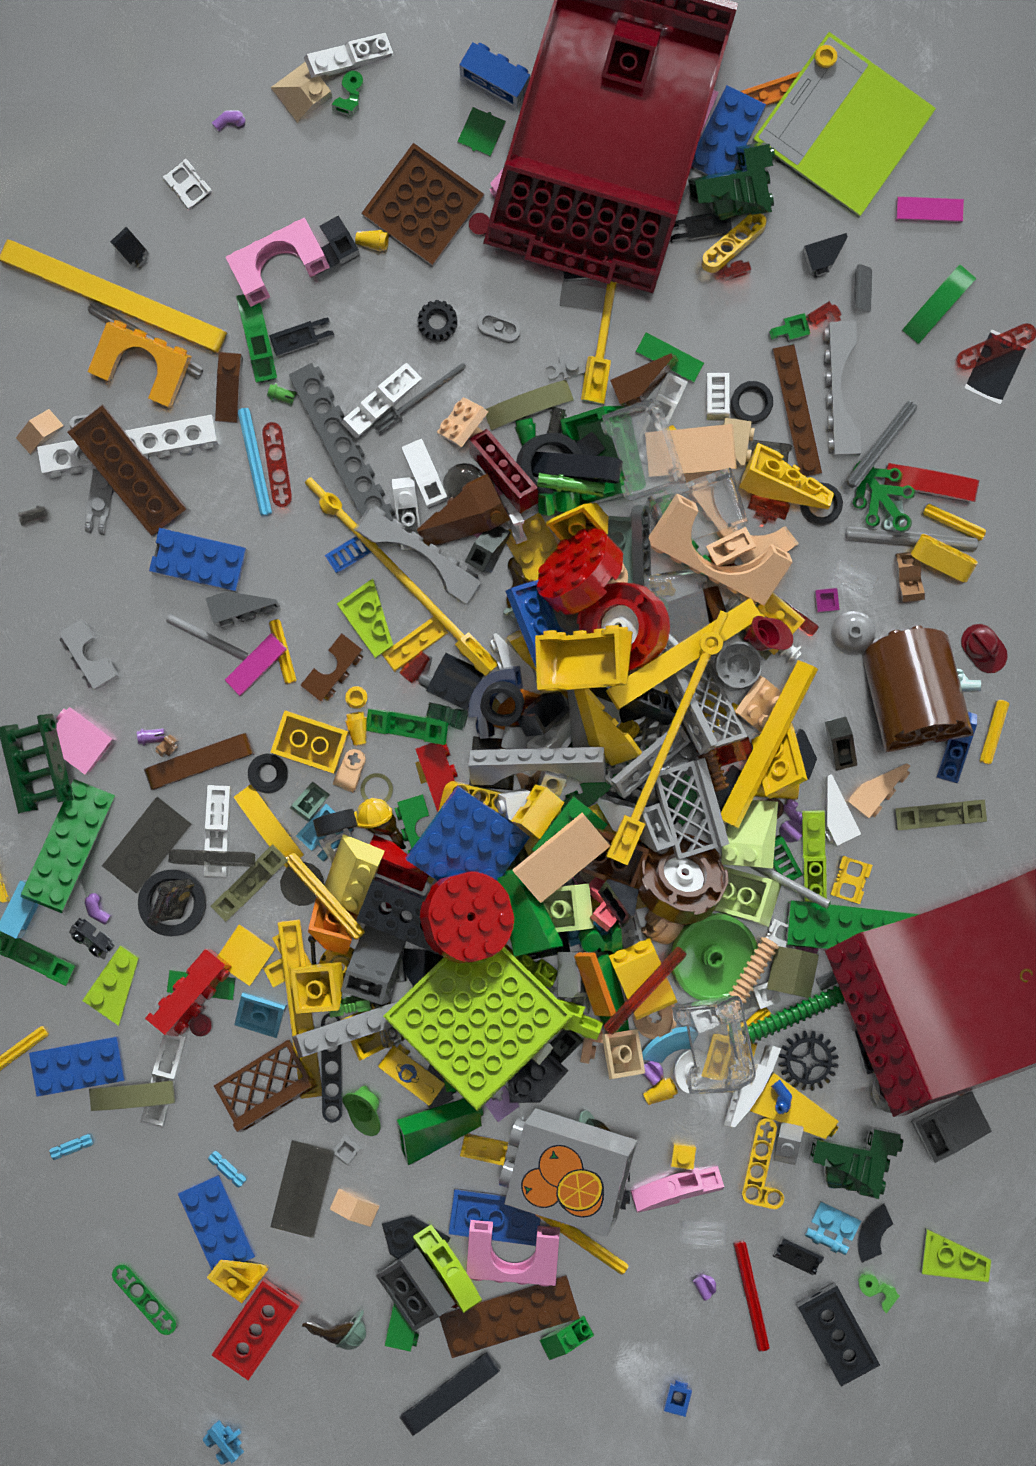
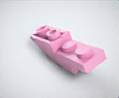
M718 1166L700 1171L696 1168L643 1185L632 1190L631 1196L636 1212L639 1213L677 1204L682 1199L723 1190L724 1184Z

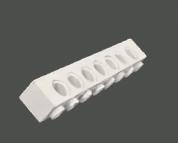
M212 415L125 430L147 459L148 456L157 455V458L168 457L170 452L179 451V454L192 452V448L200 447L201 450L214 448L213 444H218L214 417ZM191 430L199 431L197 440L191 441L188 439V434ZM170 434H176L178 437L177 442L173 445H169L166 442V438ZM148 438L156 440L155 446L151 449L145 448L144 445ZM74 440L37 447L42 474L48 475V478L59 477L61 472L70 471V474L81 473L83 468L92 467V470H97L89 459L86 461L80 460L79 455L82 450ZM61 454H67L69 457L68 462L64 465L58 464V457Z

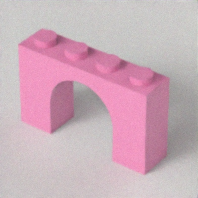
M305 218L295 221L226 256L250 307L270 298L261 279V270L264 264L275 255L282 253L296 255L302 261L310 277L330 268Z
M471 1220L466 1272L470 1279L475 1281L492 1280L498 1283L516 1282L521 1285L539 1284L544 1287L556 1285L560 1227L538 1226L536 1249L533 1255L526 1261L509 1263L500 1259L493 1251V1222Z

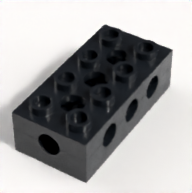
M375 876L356 921L439 955L426 942L420 920L422 902H425L426 897ZM388 902L392 910L384 911L381 903ZM402 911L411 912L413 919H404Z
M836 1283L796 1304L841 1387L880 1366ZM825 1310H832L833 1315L830 1319H822V1313ZM838 1329L843 1330L842 1338L838 1340L832 1338L834 1331ZM846 1350H854V1356L851 1359L843 1358Z

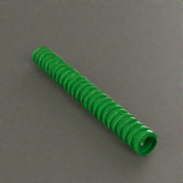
M833 986L832 990L827 989L825 993L822 991L820 995L815 994L814 998L809 997L807 1001L802 1000L800 1004L797 1002L794 1007L790 1005L789 1009L786 1010L784 1008L782 1012L777 1011L776 1015L770 1014L769 1018L765 1016L762 1021L759 1019L757 1023L752 1022L751 1026L745 1025L744 1031L749 1042L754 1044L755 1040L761 1041L762 1037L768 1038L769 1034L772 1036L774 1032L779 1033L782 1028L786 1030L787 1026L793 1027L794 1023L799 1024L801 1020L804 1022L807 1017L811 1019L812 1015L817 1016L819 1012L824 1013L825 1009L831 1010L832 1006L837 1007L839 1003L842 1005L845 999L840 987Z

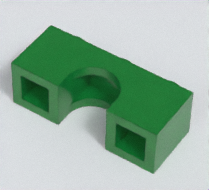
M423 794L397 802L398 807L395 808L398 821L403 820L405 828L401 829L404 841H409L411 849L420 838L416 833L417 822L422 818L430 816Z

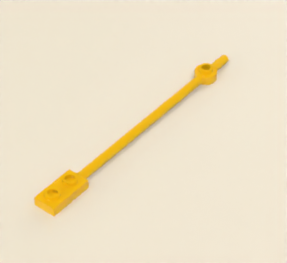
M612 281L606 287L595 357L588 356L581 395V400L596 404H604L611 365V360L604 359L616 287V283Z
M311 477L305 481V484L320 498L321 510L326 514L336 515L458 640L455 646L463 656L467 657L474 664L479 672L487 676L498 666L497 661L469 632L464 635L375 542L369 541L354 530L357 524L342 509V503L337 496L325 492Z
M720 610L712 631L705 633L700 638L699 645L703 652L631 817L623 815L606 855L609 858L626 865L630 861L645 826V823L640 822L639 819L709 658L722 649L723 640L720 633L729 615L724 611ZM709 639L714 641V646L711 648L707 646Z

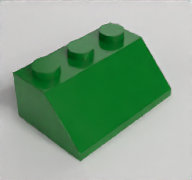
M573 796L531 850L535 852L581 813L586 816L595 828L604 830L608 824Z

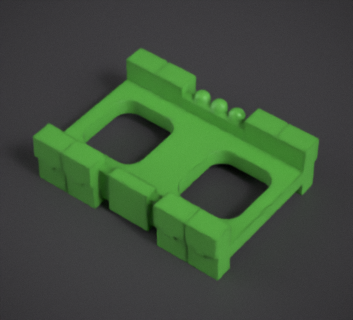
M353 995L345 998L342 996L339 1010L329 1011L330 1018L342 1016L344 1012L347 1014L348 1012L352 1013V1011L356 1012V1010L358 1012L371 1010L372 1001Z

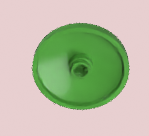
M712 913L700 922L687 924L675 939L671 951L673 975L680 987L692 997L705 1002L725 1001L726 997L729 998L730 996L729 992L734 990L732 987L733 985L736 986V980L741 978L739 976L740 973H744L743 968L748 966L746 964L747 961H751L750 956H754V950L758 949L757 942L750 929L738 919L726 914Z

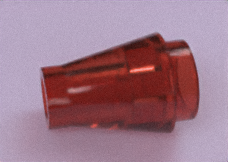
M420 651L401 666L402 669L399 673L413 684L415 680H419L431 658L423 651Z

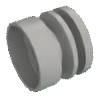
M736 641L727 644L717 654L714 660V671L722 686L730 690H742L752 685L762 672V659L760 653L752 645ZM739 661L743 670L740 669L738 672H734L735 669L731 664Z

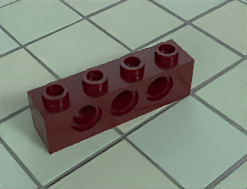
M488 429L469 439V449L472 458L489 475L490 479L519 513L538 504V487Z

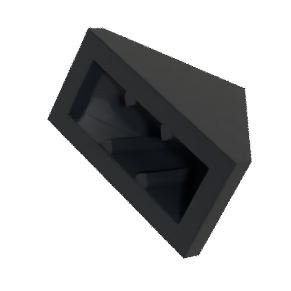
M609 879L603 884L598 893L620 925L626 927L635 915L639 889Z

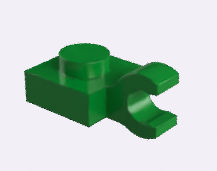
M805 313L784 318L783 326L772 328L769 331L771 340L787 335L788 341L811 334Z

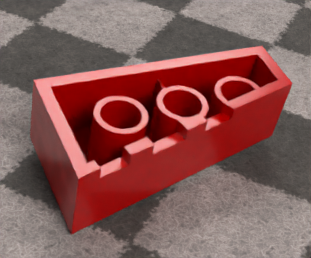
M205 948L186 970L188 976L180 978L173 985L172 991L174 992L165 998L163 997L158 1003L159 1009L154 1015L149 1013L145 1019L164 1035L178 1036L184 1034L189 1027L188 1022L202 1011L203 1007L201 1005L206 999L209 1000L215 994V987L218 983L223 982L230 974L228 970L231 968V965L213 950Z

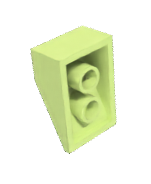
M752 800L739 828L728 824L726 834L729 844L722 846L721 863L723 865L773 869L778 802Z
M724 867V870L727 869L728 885L714 911L769 927L781 884L768 878Z
M589 883L561 886L543 901L557 932L594 928L593 920L590 918L592 915Z

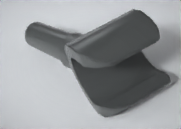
M427 656L425 667L418 681L419 685L426 689L432 677L427 675L433 658L431 656Z

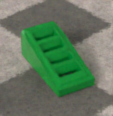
M780 835L775 836V847L778 845L781 847L774 850V857L783 852L786 855L777 860L774 859L773 869L782 874L794 868L795 871L785 876L794 881L803 876L784 838ZM787 860L790 861V863H788L787 865L779 868L780 864L786 862Z

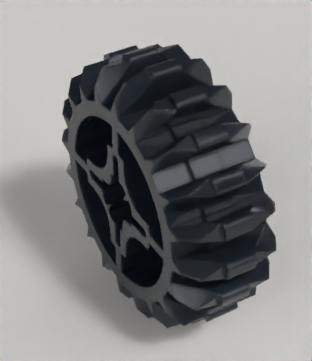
M802 1031L803 1038H800L795 1033V1042L790 1038L786 1040L790 1044L789 1048L785 1045L781 1046L783 1050L787 1051L786 1055L782 1053L778 1055V1057L785 1059V1062L778 1063L779 1067L786 1066V1069L782 1070L781 1074H790L786 1078L788 1083L795 1079L793 1083L794 1088H797L799 1083H802L801 1090L805 1091L807 1084H809L810 1090L814 1091V1084L817 1083L821 1089L823 1088L821 1080L824 1079L829 1084L830 1079L826 1076L828 1074L831 1076L836 1075L835 1072L830 1070L831 1067L838 1068L839 1066L836 1063H832V1060L839 1058L838 1055H831V1052L835 1051L836 1047L828 1048L827 1046L831 1043V1040L827 1039L823 1043V1034H820L816 1039L815 1031H811L810 1037L807 1036L806 1031ZM808 1042L806 1051L802 1055L792 1054L797 1046ZM815 1043L824 1050L826 1060L816 1058L814 1052ZM811 1054V1058L819 1063H813L806 1067V1063L798 1060V1058H807L806 1055ZM790 1061L802 1065V1078L793 1072ZM814 1067H825L819 1076L809 1079L811 1070Z

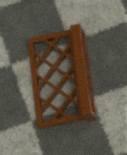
M290 1040L285 1041L214 1085L234 1122L233 1126L237 1132L248 1130L318 1087L314 1079H311ZM286 1047L291 1054L289 1063L278 1060L280 1051ZM265 1060L273 1062L270 1075L259 1072L261 1063ZM277 1063L288 1066L285 1078L274 1076ZM292 1067L298 1068L303 1075L298 1081L289 1080ZM245 1072L254 1073L251 1086L241 1083ZM258 1074L269 1077L266 1090L255 1087ZM273 1078L284 1081L282 1090L278 1093L270 1091ZM228 1083L235 1084L233 1097L226 1096L221 1087ZM240 1086L250 1088L248 1101L237 1099ZM254 1090L265 1092L262 1103H251ZM236 1101L247 1104L244 1114L237 1117L234 1111Z

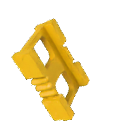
M842 856L839 874H837L838 878L835 879L837 882H834L830 895L860 904L864 894L862 889L866 882L865 879L869 878L873 865ZM850 862L862 865L859 877L847 874L846 871ZM843 883L855 886L856 889L852 898L840 895Z

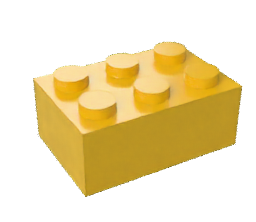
M284 710L270 753L335 774L349 732Z

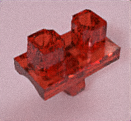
M752 494L747 508L755 510L756 516L763 517L761 524L766 525L768 519L776 521L777 518L785 520L790 504L785 501L763 498Z

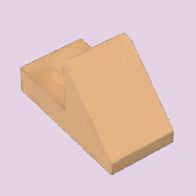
M744 527L707 545L706 548L715 565L722 566L735 563L737 557L755 549L756 545L747 528Z
M600 1031L597 1040L584 1037L580 1062L589 1064L590 1059L595 1058L596 1046H592L593 1042L603 1043L602 1035L604 1034L602 1031Z

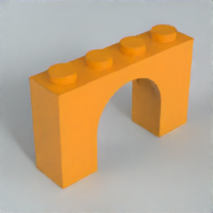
M114 320V323H106L87 372L107 381L112 380L125 351L131 347L144 348L153 355L157 363V376L148 398L167 407L173 406L192 356L187 355V350L175 346V348L167 346L165 340L157 337L153 340L146 337L147 333L142 330L134 329L132 331L127 329V324L121 321Z

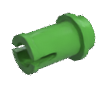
M277 383L275 385L270 384L267 397L271 398L270 400L276 399L290 405L293 404L294 399L285 395L294 398L296 391L279 387Z

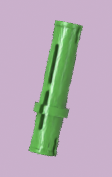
M539 473L537 487L556 489L557 492L562 490L601 497L604 495L605 483L563 477L564 475L561 474L555 476Z

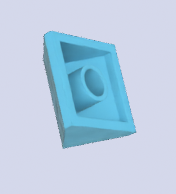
M243 992L234 1025L277 1038L287 1005Z

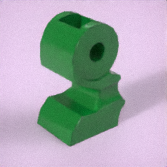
M349 71L342 79V90L349 98L343 99L339 97L335 99L332 103V110L354 116L355 112L359 110V92L362 91L364 83L363 77L358 71Z
M553 491L550 494H538L539 514L550 516L555 514L554 511L567 512L581 506L579 493Z
M618 920L609 929L607 935H602L596 925L591 929L580 930L578 934L581 946L586 952H594L601 948L602 952L607 950L615 953L617 950L622 949V930Z

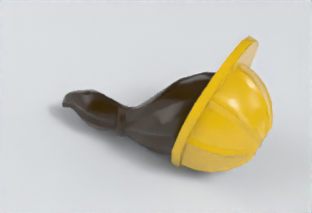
M376 798L366 799L361 803L357 811L354 812L358 824L356 827L365 828L373 834L389 835L393 843L401 849H405L404 838L397 828L392 808L385 801Z

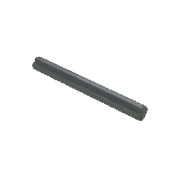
M912 401L906 402L848 477L846 484L849 487L856 489L916 412L917 405Z

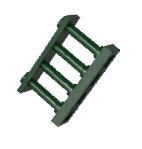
M53 714L38 715V724L18 729L17 724L0 727V741L18 814L38 810L37 802L56 797L57 803L74 800L56 729L57 724ZM41 732L43 745L24 751L21 738ZM46 754L49 767L29 772L26 759ZM51 776L54 789L34 794L31 781Z

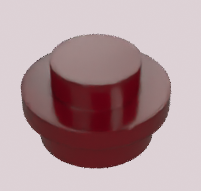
M199 1014L190 1020L189 1028L194 1035L201 1037L210 1032L212 1023L208 1016Z

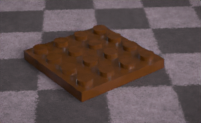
M413 143L361 214L433 266L485 194Z

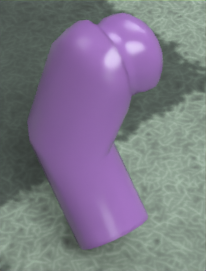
M224 111L212 122V125L218 131L228 123H234L240 127L245 123V117H243V113L240 111Z
M788 799L787 803L783 805V810L791 820L798 822L802 826V813L796 810L798 803L793 799Z
M95 893L89 894L84 902L88 915L106 925L110 915L99 909V896Z

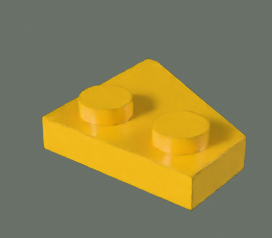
M220 1260L207 1278L237 1301L243 1303L268 1271V1268L263 1264Z

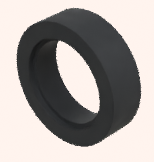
M546 433L535 436L522 446L516 463L537 486L538 482L533 477L531 471V461L535 452L542 446L553 445L563 450L565 454L583 455L579 446L571 438L559 433ZM538 487V494H550L553 491H557L556 489Z
M180 870L160 871L147 879L139 892V914L145 925L157 934L170 937L184 935L192 931L201 922L206 910V895L199 881L189 873ZM167 881H177L184 884L191 891L194 900L190 916L184 922L177 925L162 923L154 916L151 909L153 892L159 885Z

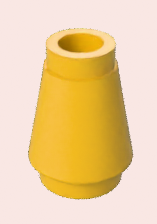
M383 230L357 231L355 244L381 252L388 248L389 234Z
M364 712L346 714L347 720L345 722L353 745L365 744L367 717H364Z
M663 1078L655 1086L643 1093L648 1105L673 1099L674 1095L678 1094V1090L671 1078Z

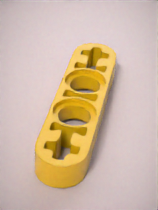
M749 214L704 253L701 263L702 268L709 273L719 271L763 233L767 221L766 217L763 214ZM752 222H753V223H757V222L760 223V225H759V224H755V225L752 227V229H750L751 226H752ZM744 233L747 238L744 240L738 239L736 234ZM728 245L732 248V251L724 252L721 247ZM716 258V263H714V262L709 263V262H708V260H709V261H713V260Z

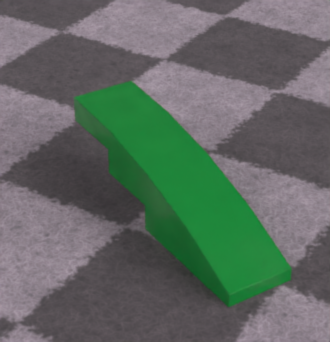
M608 954L601 955L598 958V962L616 1013L612 1016L599 1017L607 1034L629 1031L626 1005L617 974Z

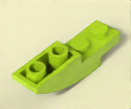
M802 811L803 886L827 899L825 811ZM804 897L805 902H812L811 900Z
M559 1000L574 1015V1018L563 1029L577 1032L585 1038L597 1040L603 1022L583 1015L584 1006Z
M432 1224L413 1236L414 1242L438 1274L439 1280L463 1313L482 1301L461 1263L446 1241L442 1240Z

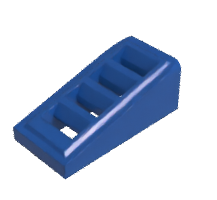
M356 536L325 555L337 575L372 553L363 543L362 545L366 551L362 553L356 543L359 541ZM353 545L358 556L354 557L349 546ZM345 550L351 560L347 562L341 551ZM335 555L339 556L343 565L339 566L334 558Z

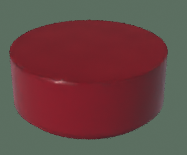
M484 213L472 215L469 219L470 231L477 236L485 235L489 217Z

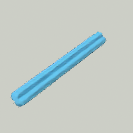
M242 408L238 410V416L260 515L266 516L272 514L254 427L249 408Z

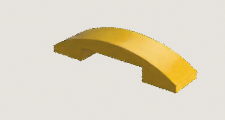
M251 784L234 796L236 802L269 847L274 844L286 858L291 853H295L299 858L304 856L303 852Z

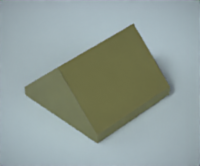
M779 946L778 949L774 950L775 955H773L767 989L806 998L811 997L819 955Z

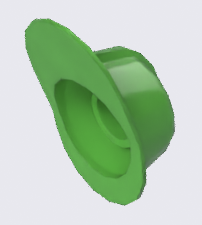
M362 1086L354 1093L346 1094L343 1097V1104L354 1127L364 1135H377L381 1128L377 1115L379 1109L378 1098L369 1091L367 1086Z

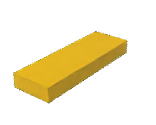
M433 616L382 653V656L393 671L396 672L446 636L448 632Z

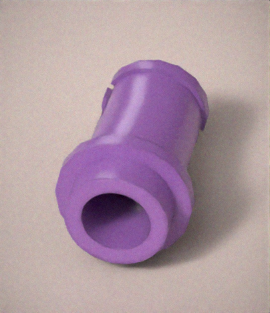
M142 728L141 731H137L138 744L145 746L148 743L162 742L164 736L155 737V735H164L163 728L144 731Z

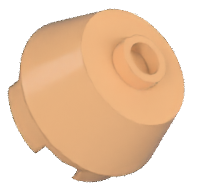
M649 910L644 918L647 920V924L641 930L647 939L650 938L651 941L667 945L677 938L684 924L672 923Z

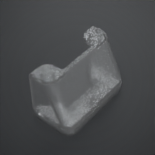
M650 398L602 415V430L605 435L609 434L613 439L618 458L623 461L622 470L626 480H624V485L621 488L625 498H628L629 501H634L686 485V479L663 408L658 400Z
M726 468L649 496L646 501L654 527L676 494L696 503L698 514L692 526V541L724 529H732L733 532H736L746 527L745 524H748L746 512L731 468Z
M691 569L644 576L645 587L664 603L669 616V639L661 654L710 624L703 591L704 585L708 584L707 576L704 573L697 574Z
M726 996L678 1004L672 1007L673 1019L678 1026H687L695 1068L691 1069L686 1076L689 1094L735 1092L754 1081L756 1069L743 1003L739 996Z

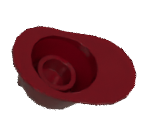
M756 616L752 620V625L748 628L744 641L751 643L758 651L770 649L787 650L793 644V635L789 627L781 620Z
M974 624L964 631L961 638L962 648L979 670L985 673H996L1006 665L1008 659L1007 650L991 628L983 624Z

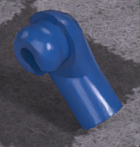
M779 1079L771 1087L778 1094L775 1110L779 1114H784L790 1109L792 1094Z

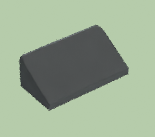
M858 264L855 268L854 310L855 312H870L872 269Z

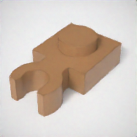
M172 735L166 736L162 743L156 747L155 751L163 758L166 755L170 757L178 748L176 746L178 740Z

